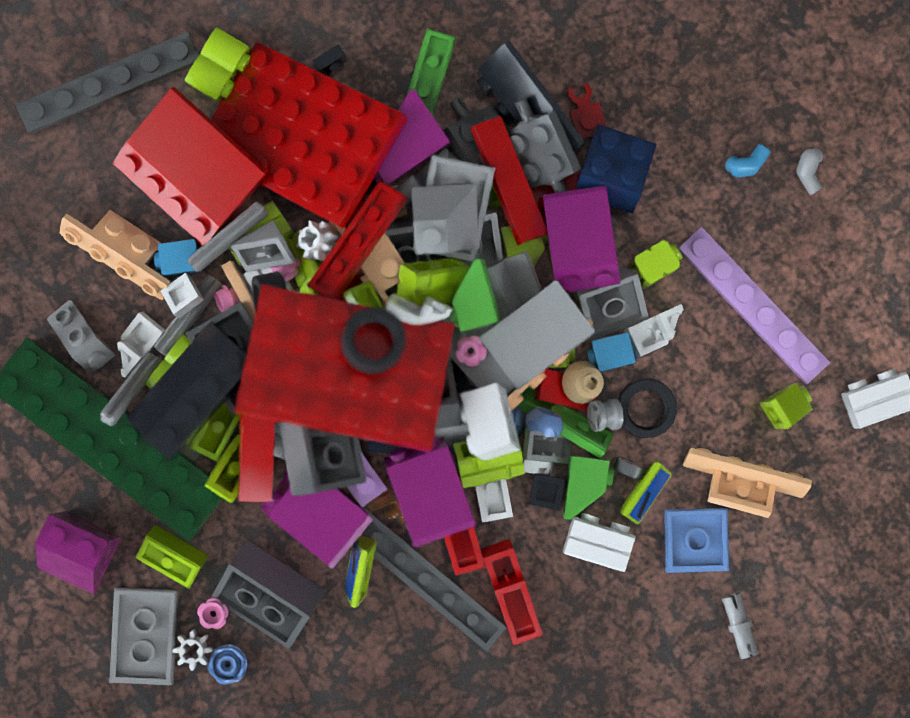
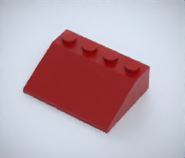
M172 87L126 141L113 162L121 172L202 246L237 217L268 173L267 170L176 87Z

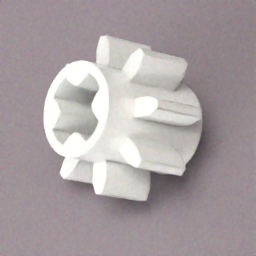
M309 221L308 227L299 230L300 235L297 247L305 249L304 258L325 260L338 238V235L329 233L331 225L324 222L318 224Z
M195 629L190 632V638L188 639L182 634L179 635L177 638L182 644L180 647L172 649V652L179 653L181 658L177 664L189 663L190 670L196 668V662L198 661L206 665L208 659L204 655L214 650L213 647H207L205 641L208 639V635H204L202 638L196 636L197 632ZM196 643L199 646L196 651L197 654L190 656L187 653L190 648L188 645L192 646Z

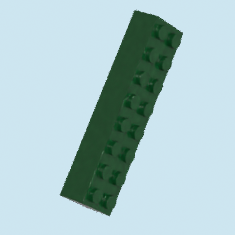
M25 338L1 369L0 398L188 542L196 538L225 500L205 487L210 473L194 460H191L183 453H180L175 460H168L146 441L127 420L126 417L131 413L127 409L115 425L109 426L107 423L102 422L100 419L101 411L111 400V397L35 339Z

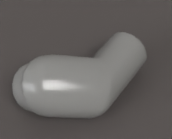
M815 147L806 149L801 154L796 169L797 175L809 196L823 188L815 175L819 162L823 160V153Z

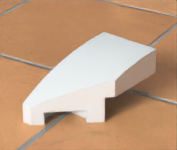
M392 293L385 310L390 311L400 321L418 325L446 319L452 308L428 296L421 307Z
M682 304L624 330L625 333L628 332L636 358L668 345L669 340L673 339L676 331L674 329L678 317L683 311Z
M143 311L137 314L121 335V341L117 342L118 351L120 350L123 367L121 375L124 378L128 377L144 355L153 349L155 343L165 331L163 327Z

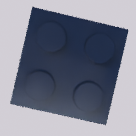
M597 124L575 190L606 185L609 206L633 214L642 194L657 144Z

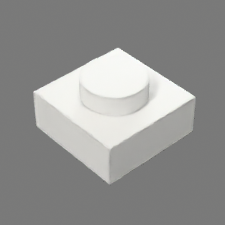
M184 273L170 283L167 288L161 290L173 315L178 318L204 301L192 277L187 273Z

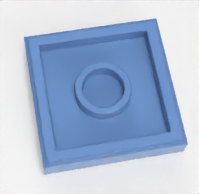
M728 508L664 509L666 573L729 571Z

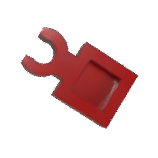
M585 83L583 85L584 97H576L573 88L568 89L567 96L569 101L576 105L577 108L569 111L572 125L581 137L587 140L592 138L597 124L606 127L607 125L600 103L590 104L589 100L592 90L590 85Z

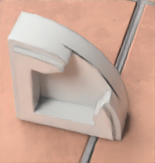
M523 460L526 473L546 475L553 473V462Z

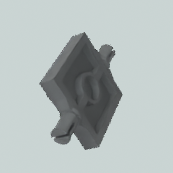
M459 96L449 103L459 119L457 122L447 126L443 132L461 161L485 166L470 128L473 125L499 117L500 114L493 104L479 111H469ZM504 122V125H505V127H506V130H509L508 126H507L506 123Z
M527 98L514 103L522 121L516 127L507 130L530 189L540 185H552L555 193L568 191L563 179L579 171L581 167L556 111L545 115H534Z

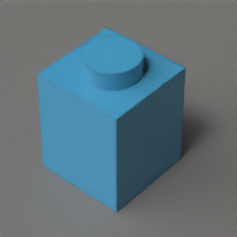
M196 239L158 244L159 252L154 253L156 270L161 271L162 276L166 278L181 276L184 273L188 275L204 273L203 270L201 272L195 271L187 261L192 254L200 249V243Z
M628 332L591 341L589 343L590 349L586 350L588 362L594 364L600 372L636 363Z

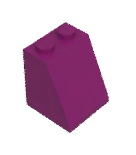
M414 89L407 94L398 109L408 120L374 176L377 184L379 181H382L390 187L398 185L429 164L432 155H438L443 149L449 150L451 148L449 139Z
M606 185L543 195L555 281L557 280L566 292L620 284Z
M434 436L431 452L403 447L392 451L388 457L384 458L414 547L476 526L444 437L438 438Z
M287 469L284 472L283 480L276 488H272V501H263L261 505L262 510L271 520L332 569L373 520L364 508H361L359 503L341 488L292 496Z
M67 511L48 514L35 542L37 568L95 594L121 540V536Z

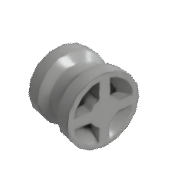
M608 399L605 403L593 400L588 404L587 420L592 431L600 432L604 428L618 430L622 427L624 414L618 399Z

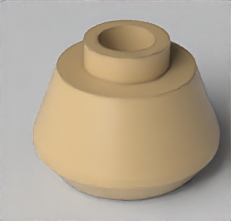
M588 361L572 363L567 367L562 378V387L565 395L571 401L580 404L589 403L600 394L604 385L602 374L594 364Z

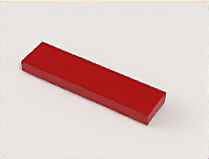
M499 116L473 125L470 130L485 166L495 168L492 184L517 246L548 234L502 117Z
M379 181L307 286L322 297L338 300L408 198L384 182Z

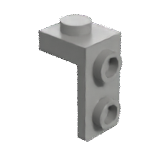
M71 300L67 301L47 318V321L71 357L91 375L115 356L112 349L94 333L82 313Z

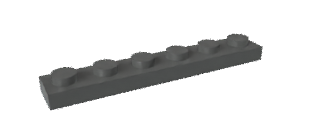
M187 31L16 104L27 132L31 135L189 68L197 59L198 53Z
M363 506L364 510L373 520L361 535L376 540L374 557L488 652L507 629V626Z

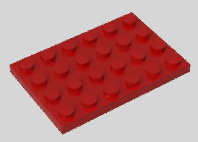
M256 41L249 53L248 65L243 73L241 71L238 72L233 81V90L227 99H222L211 120L268 171L260 185L344 229L408 118L403 113Z
M262 285L235 413L431 452L455 324L435 321L415 325L400 321L405 328L406 343L401 358L393 368L383 373L368 374L358 371L348 363L342 351L341 340L349 319L355 313L365 308L374 307ZM370 322L360 326L356 331L354 343L357 351L365 358L372 360L381 359L391 351L393 337L389 329L384 325Z

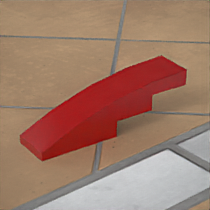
M240 414L239 502L272 501L275 421Z

